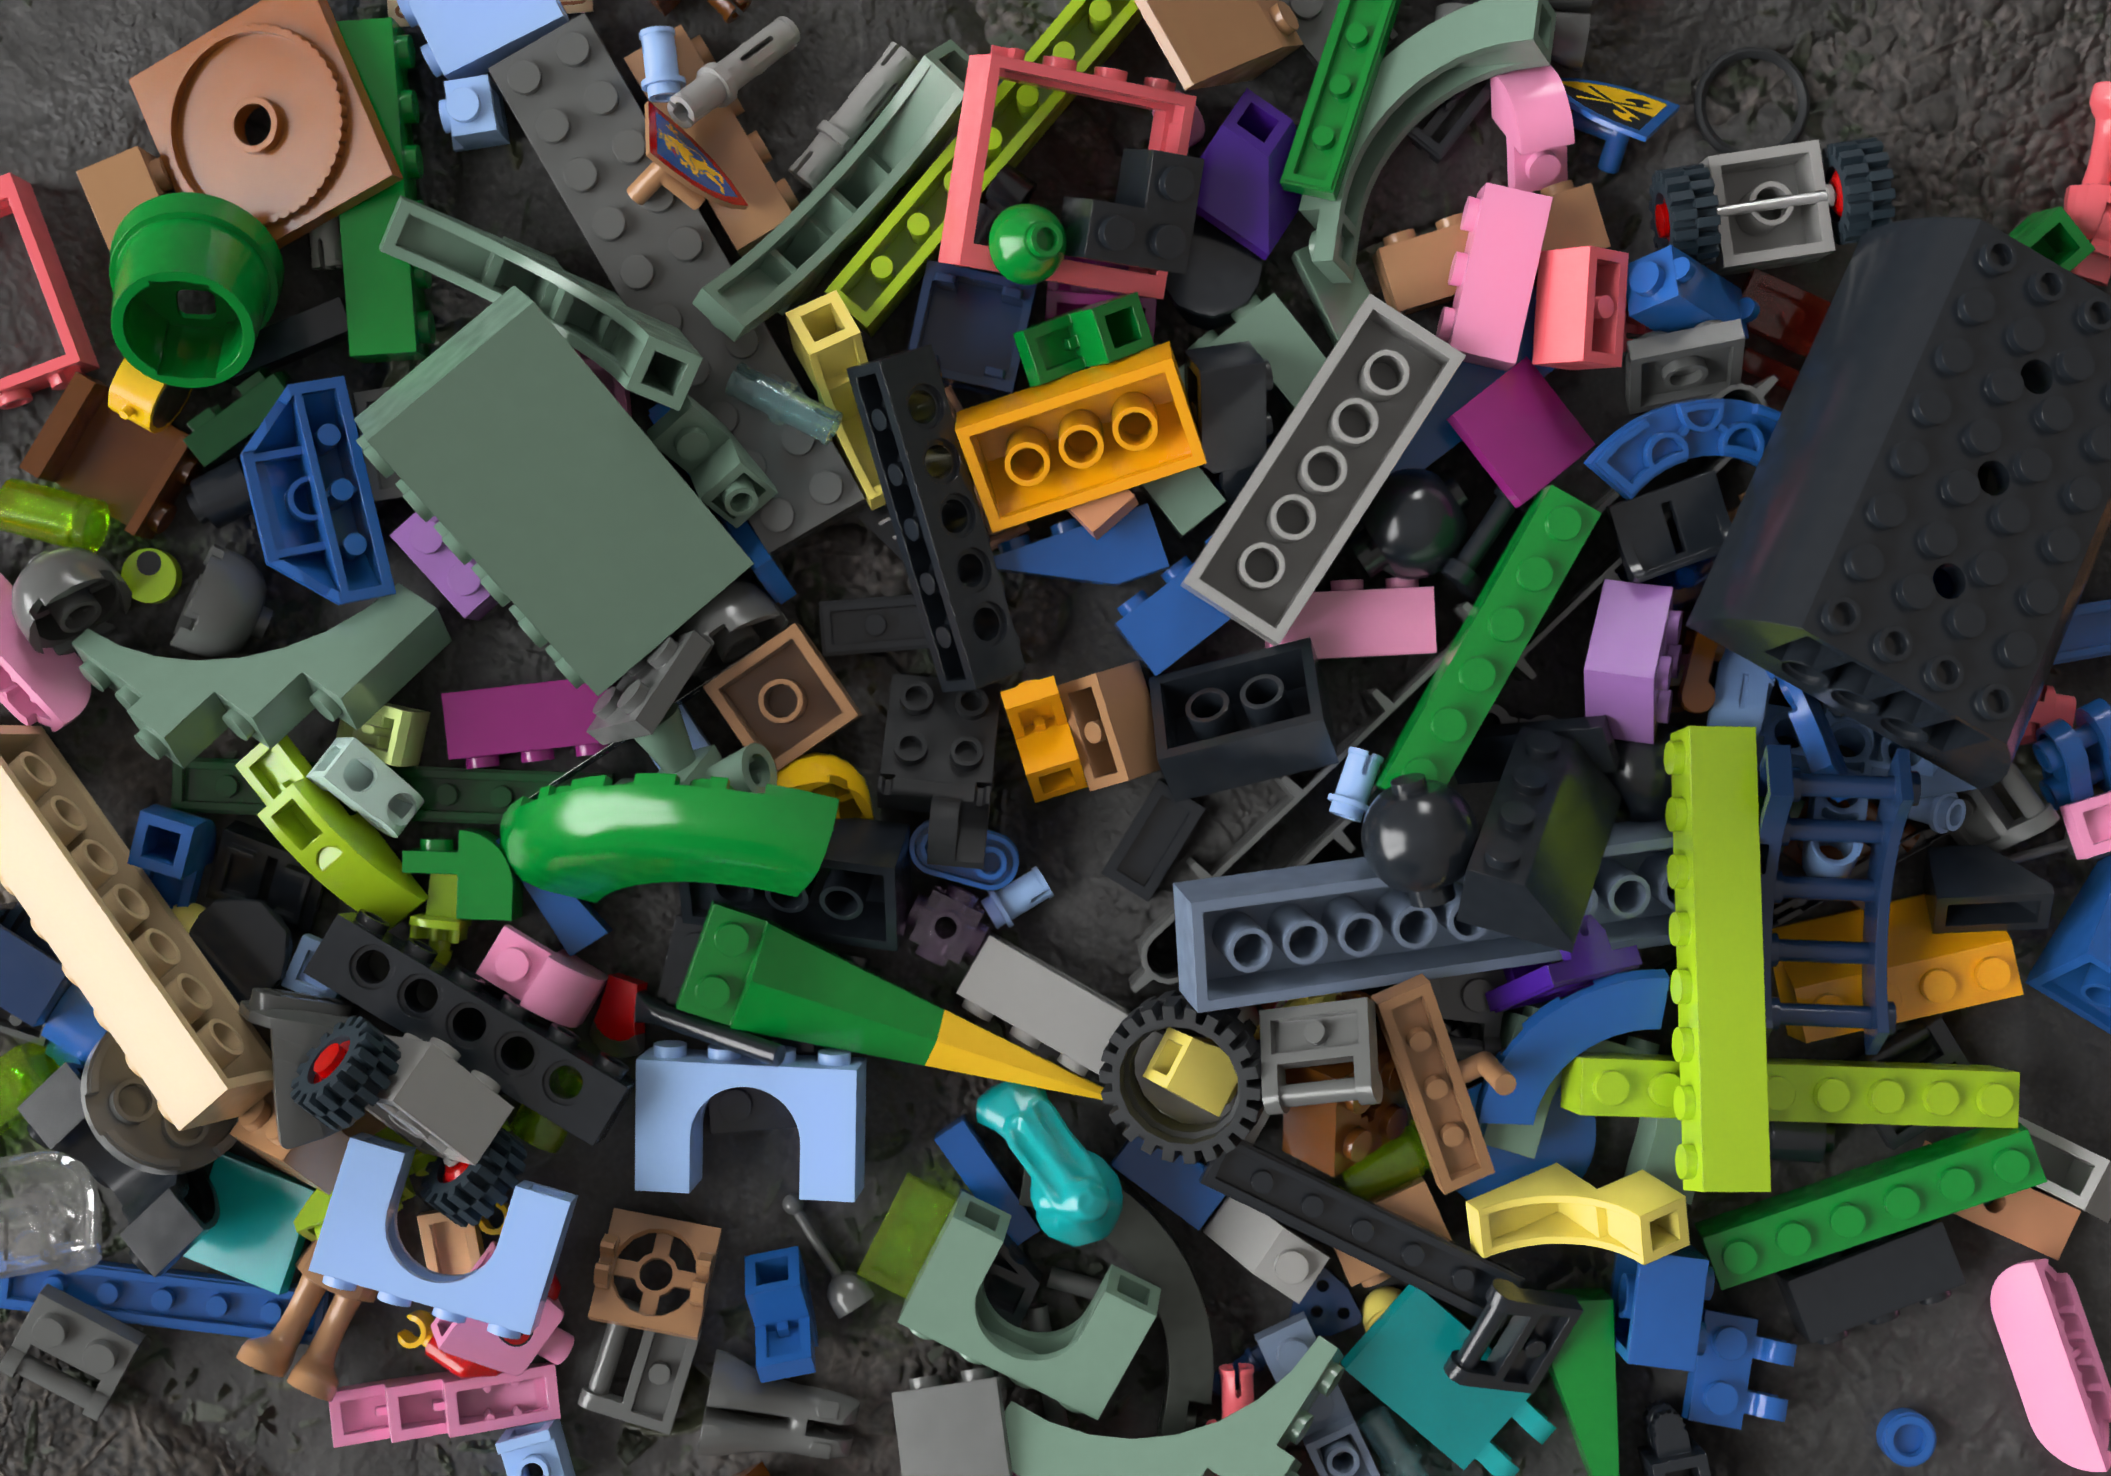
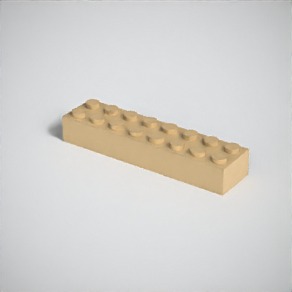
M0 725L1 884L21 903L31 918L33 930L39 937L48 942L62 962V970L65 976L80 988L94 1008V1016L97 1022L112 1034L126 1054L125 1059L129 1068L144 1080L158 1100L159 1111L169 1122L176 1126L178 1131L242 1116L273 1089L272 1051L253 1024L240 1014L238 1003L144 870L127 864L130 850L43 727Z

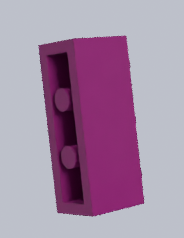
M566 679L441 693L449 760L466 759L467 769L499 766L500 754L520 752L521 763L553 760L555 759L554 748L575 746L576 757L595 755L609 746V744L602 745L586 731L597 716L593 713L596 702L607 690L600 696H597L586 683L576 689ZM616 681L614 684H612L609 688H611V687H613V686L616 687V686H617V681Z

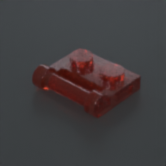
M1756 268L1749 272L1742 288L1743 298L1749 297L1760 306L1758 317L1747 323L1748 331L1801 356L1807 357L1831 302ZM1744 347L1742 370L1762 379L1774 375L1778 379L1775 385L1792 391L1800 371Z

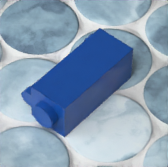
M1673 245L1628 263L1626 297L1629 317L1653 331H1664L1666 333L1694 328L1696 325L1708 320L1726 322L1741 319L1745 340L1749 338L1747 323L1758 317L1760 313L1759 304L1749 297L1743 298L1741 288Z

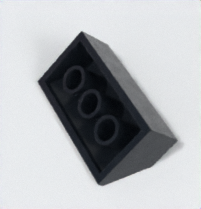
M1521 725L1466 869L1457 921L1566 952H1573L1622 799L1620 793L1577 740L1556 735L1550 731L1537 730Z

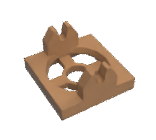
M614 1208L608 1234L605 1233L600 1243L599 1262L595 1264L593 1283L595 1289L588 1314L589 1320L698 1340L721 1241L722 1228ZM648 1233H657L653 1252L645 1255L640 1261L635 1262L618 1258L622 1250L634 1239ZM674 1237L681 1239L692 1250L696 1260V1273L677 1269L675 1261L670 1257ZM653 1260L667 1262L672 1269L670 1283L661 1290H650L640 1280L643 1267ZM614 1276L635 1280L637 1288L643 1293L639 1312L631 1309L620 1298L614 1283ZM674 1288L690 1291V1297L678 1309L664 1315H656L661 1297L668 1295Z

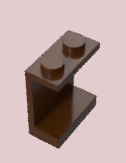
M75 372L19 467L38 479L57 483L127 525L125 531L131 535L153 539L156 533L161 534L171 524L177 511V507L174 505L184 486L189 487L190 481L201 474L204 466L183 441V439L189 436L188 433L170 424L162 432L154 434L128 419L121 418L119 414L108 407L110 387L94 377Z

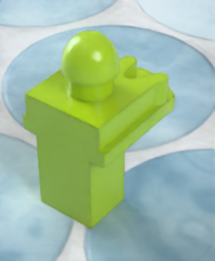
M430 874L429 899L427 900L426 912L410 916L409 925L411 927L409 937L429 939L428 946L438 953L435 960L446 966L451 960L453 952L450 949L451 943L459 944V942L467 939L468 927L471 926L472 919H456L457 874Z

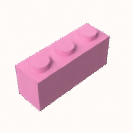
M1487 182L1477 193L1476 198L1468 196L1460 225V230L1469 231L1464 253L1456 251L1448 279V285L1457 286L1452 308L1443 307L1436 332L1438 338L1466 355L1463 362L1507 371L1516 364L1553 197Z
M1396 577L1385 579L1386 589L1364 590L1363 579L1330 581L1331 591L1312 593L1279 645L1310 637L1318 659L1437 653L1434 586L1419 587V579L1407 580ZM1265 641V648L1273 647V645Z

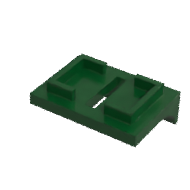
M268 368L257 371L236 387L243 396L224 410L219 404L213 408L208 407L186 423L193 433L183 439V441L202 465L206 467L258 429L286 388L285 383L292 378L285 370L273 374Z

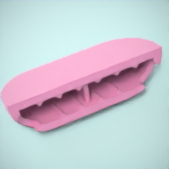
M0 573V702L26 726H31L38 722L44 726L51 727L52 732H56L75 720L84 710L90 699L91 683L80 672L79 667L83 662L75 652L68 655H57L53 648H42L44 654L34 650L17 626L12 615L11 598L13 585Z
M2033 1259L2014 1264L2004 1270L1995 1280L1990 1301L1993 1318L2030 1425L2044 1447L2062 1462L2084 1471L2107 1472L2111 1467V1451H2107L2109 1423H2111V1387L2075 1284L2068 1273H2057L2048 1264L2049 1259Z

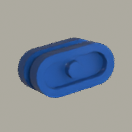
M2097 698L2076 709L2077 728L2074 730L2066 721L2060 718L2036 730L2037 742L2033 744L2032 748L2038 763L2041 765L2044 778L2039 782V787L2047 803H2051L2055 810L2060 809V806L2094 796L2092 786L2094 784H2097L2104 792L2111 791V705L2101 698Z
M929 819L923 822L911 836L909 843L911 859L918 869L929 875L991 891L1007 886L1017 873L1019 866L1018 849L1014 842L1004 834L987 829L984 869L927 864Z

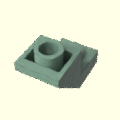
M688 394L680 411L671 408L647 430L649 439L657 449L690 474L699 499L735 528H739L778 493L775 485L730 430Z

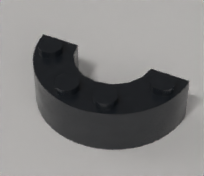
M65 1062L17 1109L28 1121L27 1131L38 1144L53 1151L63 1152L81 1161L88 1167L89 1172L97 1182L106 1188L112 1189L123 1205L122 1212L128 1219V1227L119 1235L131 1248L129 1250L131 1260L143 1272L153 1277L161 1276L218 1222L220 1207L213 1184L203 1167L184 1174L158 1175L134 1169L112 1156L92 1133L83 1112L80 1087L84 1066Z

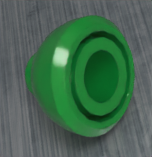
M1017 204L1010 206L998 215L991 227L989 251L992 261L998 271L1014 283L1033 285L1048 279L1058 270L1066 254L1067 239L1061 222L1053 213L1039 205Z

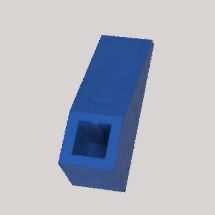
M1148 503L1135 507L1099 540H1096L1075 518H1071L1050 526L1052 536L1031 543L1029 534L1000 543L998 544L1000 554L993 556L997 571L1113 587L1166 570L1169 567Z

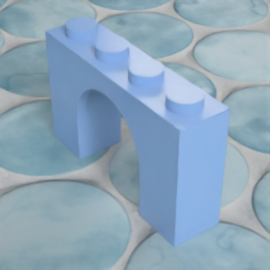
M396 0L408 24L412 28L419 25L428 42L421 46L420 49L435 77L444 75L448 80L484 75L489 72V67L570 21L560 0Z
M663 1040L653 1043V1047L648 1048L636 1059L635 1191L690 1193L702 1180L703 1118L709 1100L715 1094L726 1089L750 1087L765 1091L780 1100L790 1111L796 1122L800 1136L799 1199L855 1202L864 1188L867 1058L851 1057L850 1051L835 1048L818 1050V1055L796 1054L795 1047L785 1046V1058L781 1065L775 1067L712 1044L708 1045V1050L687 1049V1043L679 1040Z
M364 1132L350 1137L308 1271L324 1275L322 1282L336 1289L355 1291L357 1285L379 1291L377 1298L391 1305L410 1307L412 1301L434 1307L432 1315L442 1320L465 1323L468 1317L489 1323L487 1331L500 1337L520 1339L521 1333L531 1335L539 1326L578 1195L523 1180L515 1186L498 1244L488 1262L484 1266L464 1274L449 1275L437 1273L423 1267L411 1257L405 1249L398 1232V1206L416 1148Z

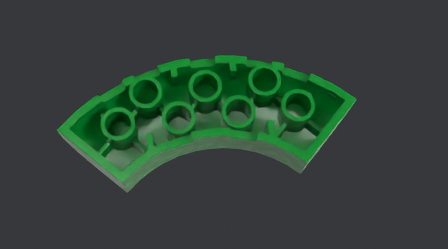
M635 773L634 782L612 785L613 779L607 775L573 779L571 786H559L556 788L548 785L541 787L538 799L533 800L522 796L512 803L502 815L500 848L505 854L512 871L522 881L541 890L597 903L607 894L622 888L662 882L734 885L798 897L812 882L822 864L833 832L839 799L772 784H766L765 793L738 791L730 786L729 778L711 776V779H694L690 782V785H679L681 778L677 774Z

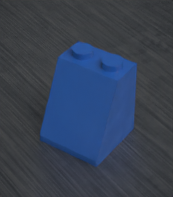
M2111 855L2096 863L2031 969L2025 982L2110 1035Z

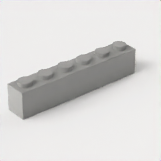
M992 931L987 936L956 992L965 998L961 1006L970 1013L988 1022L991 1021L993 1015L1013 1025L1009 1032L1013 1037L1034 1049H1038L1041 1042L1060 1052L1057 1058L1060 1064L1084 1077L1089 1070L1099 1075V1070L1104 1064L1101 1058L1105 1047L1109 1043V1039L1120 1023L1131 1013L1130 1010ZM1161 1029L1152 1032L1141 1042L1135 1056V1076L1144 1096L1159 1112L1181 1123L1206 1125L1219 1121L1232 1110L1238 1096V1090L1235 1097L1230 1103L1225 1105L1221 1115L1218 1117L1142 1077L1166 1031ZM1265 1109L1257 1124L1244 1140L1252 1144L1255 1143L1270 1117Z

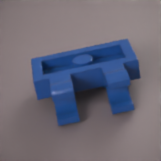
M1703 1308L1701 1322H1705L1707 1326V1346L1704 1355L1697 1356L1695 1372L1688 1371L1681 1417L1689 1421L1739 1430L1742 1427L1744 1413L1785 1422L1788 1399L1779 1398L1778 1395L1749 1390L1748 1383L1752 1358L1794 1367L1797 1344L1788 1343L1783 1339L1756 1335L1758 1319Z

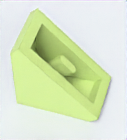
M386 703L358 730L340 719L336 738L355 737L385 764L397 767L417 766L420 763L430 712Z

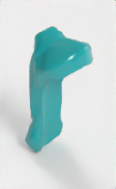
M1006 1081L991 1086L977 1099V1123L1001 1135L1006 1140L1011 1151L1024 1166L1031 1178L1030 1198L1036 1211V1219L1044 1233L1050 1238L1073 1247L1096 1242L1109 1236L1123 1208L1122 1186L1118 1175L1103 1158L1086 1150L1071 1133L1056 1108L1049 1101L1045 1089Z

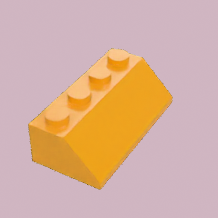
M1170 341L1111 363L1093 366L1042 385L1033 386L957 411L955 432L992 533L1207 463Z
M1925 894L1890 902L1887 945L1888 1001L1895 1003L1896 1023L2024 995L2012 940L2007 931L1932 934ZM1853 909L1781 925L1772 929V933H1777L1779 939L1863 942L1864 910ZM1779 961L1777 967H1773L1781 1003L1863 1006L1862 964ZM1786 1025L1788 1036L1804 1043L1864 1031V1028Z

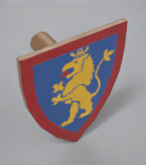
M647 101L645 104L646 157L653 162L626 189L630 198L637 204L644 205L661 186H664L693 210L699 208L705 199L727 208L746 210L749 207L716 162L681 127L651 102Z

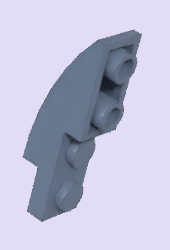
M1304 1311L1254 1334L1276 1384L1293 1370L1316 1341ZM1338 1384L1328 1397L1320 1393L1309 1410V1413L1314 1416V1420L1302 1439L1318 1475L1380 1476Z

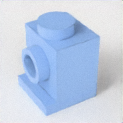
M488 74L444 81L446 96L445 99L439 100V114L445 133H451L455 152L510 144L503 96L497 84Z
M560 1419L506 1429L495 1443L498 1455L501 1454L507 1476H530L527 1465L529 1463L538 1464L543 1470V1476H576Z

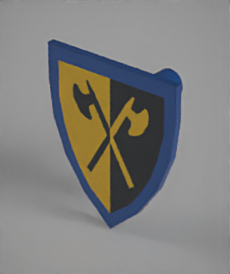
M1560 78L1565 88L1570 108L1574 110L1572 113L1574 129L1605 140L1597 167L1606 173L1615 174L1619 172L1630 137L1646 142L1680 108L1678 104L1631 88L1592 80Z

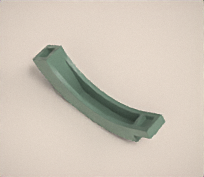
M1548 0L1478 1L1427 25L1382 59L1337 200L1331 201L1302 194L1299 211L1316 229L1311 233L1309 240L1311 260L1332 284L1353 283L1360 230L1371 190L1385 163L1403 138L1437 106L1476 83L1516 70L1550 66L1557 14Z

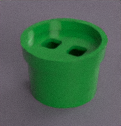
M169 193L151 198L136 206L120 222L111 243L109 277L114 293L111 312V330L114 341L122 355L137 370L156 381L171 386L183 388L208 387L222 383L236 375L251 357L259 331L272 316L283 289V259L278 245L270 232L257 218L238 205L225 199L202 193ZM180 290L211 292L215 297L216 312L212 315L182 312L179 308L178 292Z

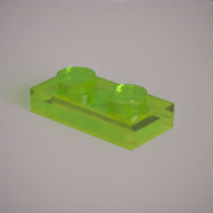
M907 1172L858 1268L857 1274L906 1299L956 1200V1196Z

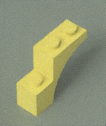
M837 290L792 309L786 312L785 315L793 350L817 391L824 426L863 493L870 509L873 511L885 505L886 501L846 370L847 368L868 362L861 332Z
M1342 992L1288 1000L1283 1007L1335 1001L1338 994L1342 996ZM1260 1024L1256 1026L1257 1030L1254 1034L1256 1040L1260 1039ZM1171 1027L1167 1028L1142 1076L1218 1117L1221 1115L1225 1105L1230 1103L1235 1097L1238 1090V1077L1230 1058L1212 1039L1185 1034Z
M1555 1163L1465 1201L1471 1250L1484 1259L1501 1252L1527 1246L1575 1244L1611 1250L1632 1258L1642 1265H1647L1690 1245L1686 1196L1643 1169L1597 1189L1560 1164Z

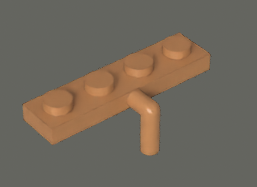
M1419 974L1370 996L1371 1000L1375 1002L1378 1020L1439 1189L1446 1195L1495 1173L1465 1084L1482 1076L1499 1095L1506 1096L1511 1094L1516 1088L1517 1082L1515 1077L1488 1051H1481L1457 1062L1431 983L1423 974Z

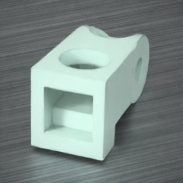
M337 737L306 776L323 791H329L350 809L357 811L375 828L393 838H398L424 803V799L412 786L355 737Z

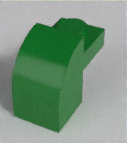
M1138 292L1093 303L1054 316L1045 322L1013 333L1030 387L1045 384L1087 367L1111 363L1154 346Z
M466 828L459 830L458 849H454V839L420 838V848L402 851V873L457 874L456 919L512 921L523 917L524 884L512 871L505 854L500 848V844L496 842L500 838L499 836L483 829Z

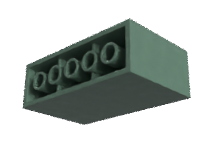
M515 285L354 418L363 434L356 440L364 450L362 451L363 454L386 479L394 472L401 478L395 485L404 494L402 496L425 522H428L434 516L439 520L433 527L442 536V541L464 565L472 559L477 562L471 569L480 578L481 584L502 607L506 606L510 601L514 603L508 609L518 620L519 626L540 649L548 642L550 643L545 648L546 652L556 662L554 663L576 689L586 683L597 696H600L754 564L541 309Z

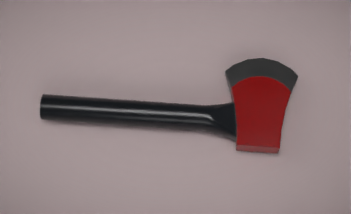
M622 973L608 975L605 992L589 1032L592 1041L601 1051L622 1059L639 1055L645 1050V1023L670 1029L775 1067L781 1065L786 1054L784 1045L741 1030L731 1029L729 1026L666 1005L647 992L648 982Z

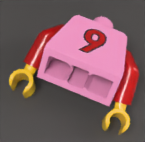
M505 1202L501 1206L496 1203L495 1206L503 1212L505 1221L509 1204ZM481 1216L478 1225L486 1234L500 1235L504 1222L499 1228H494L488 1219ZM492 1241L471 1271L484 1266L496 1249L497 1242ZM554 1273L539 1326L531 1335L521 1333L520 1339L504 1338L488 1332L487 1327L489 1323L468 1317L465 1323H454L437 1317L434 1319L429 1312L424 1310H417L407 1315L410 1321L419 1325L421 1330L420 1337L415 1336L406 1329L397 1334L398 1342L403 1347L410 1349L420 1345L424 1346L425 1354L459 1378L498 1376L502 1372L512 1376H519L524 1373L537 1354L555 1365H559L571 1352L574 1345V1336L557 1327L562 1321L565 1312L558 1299L561 1284L556 1273Z

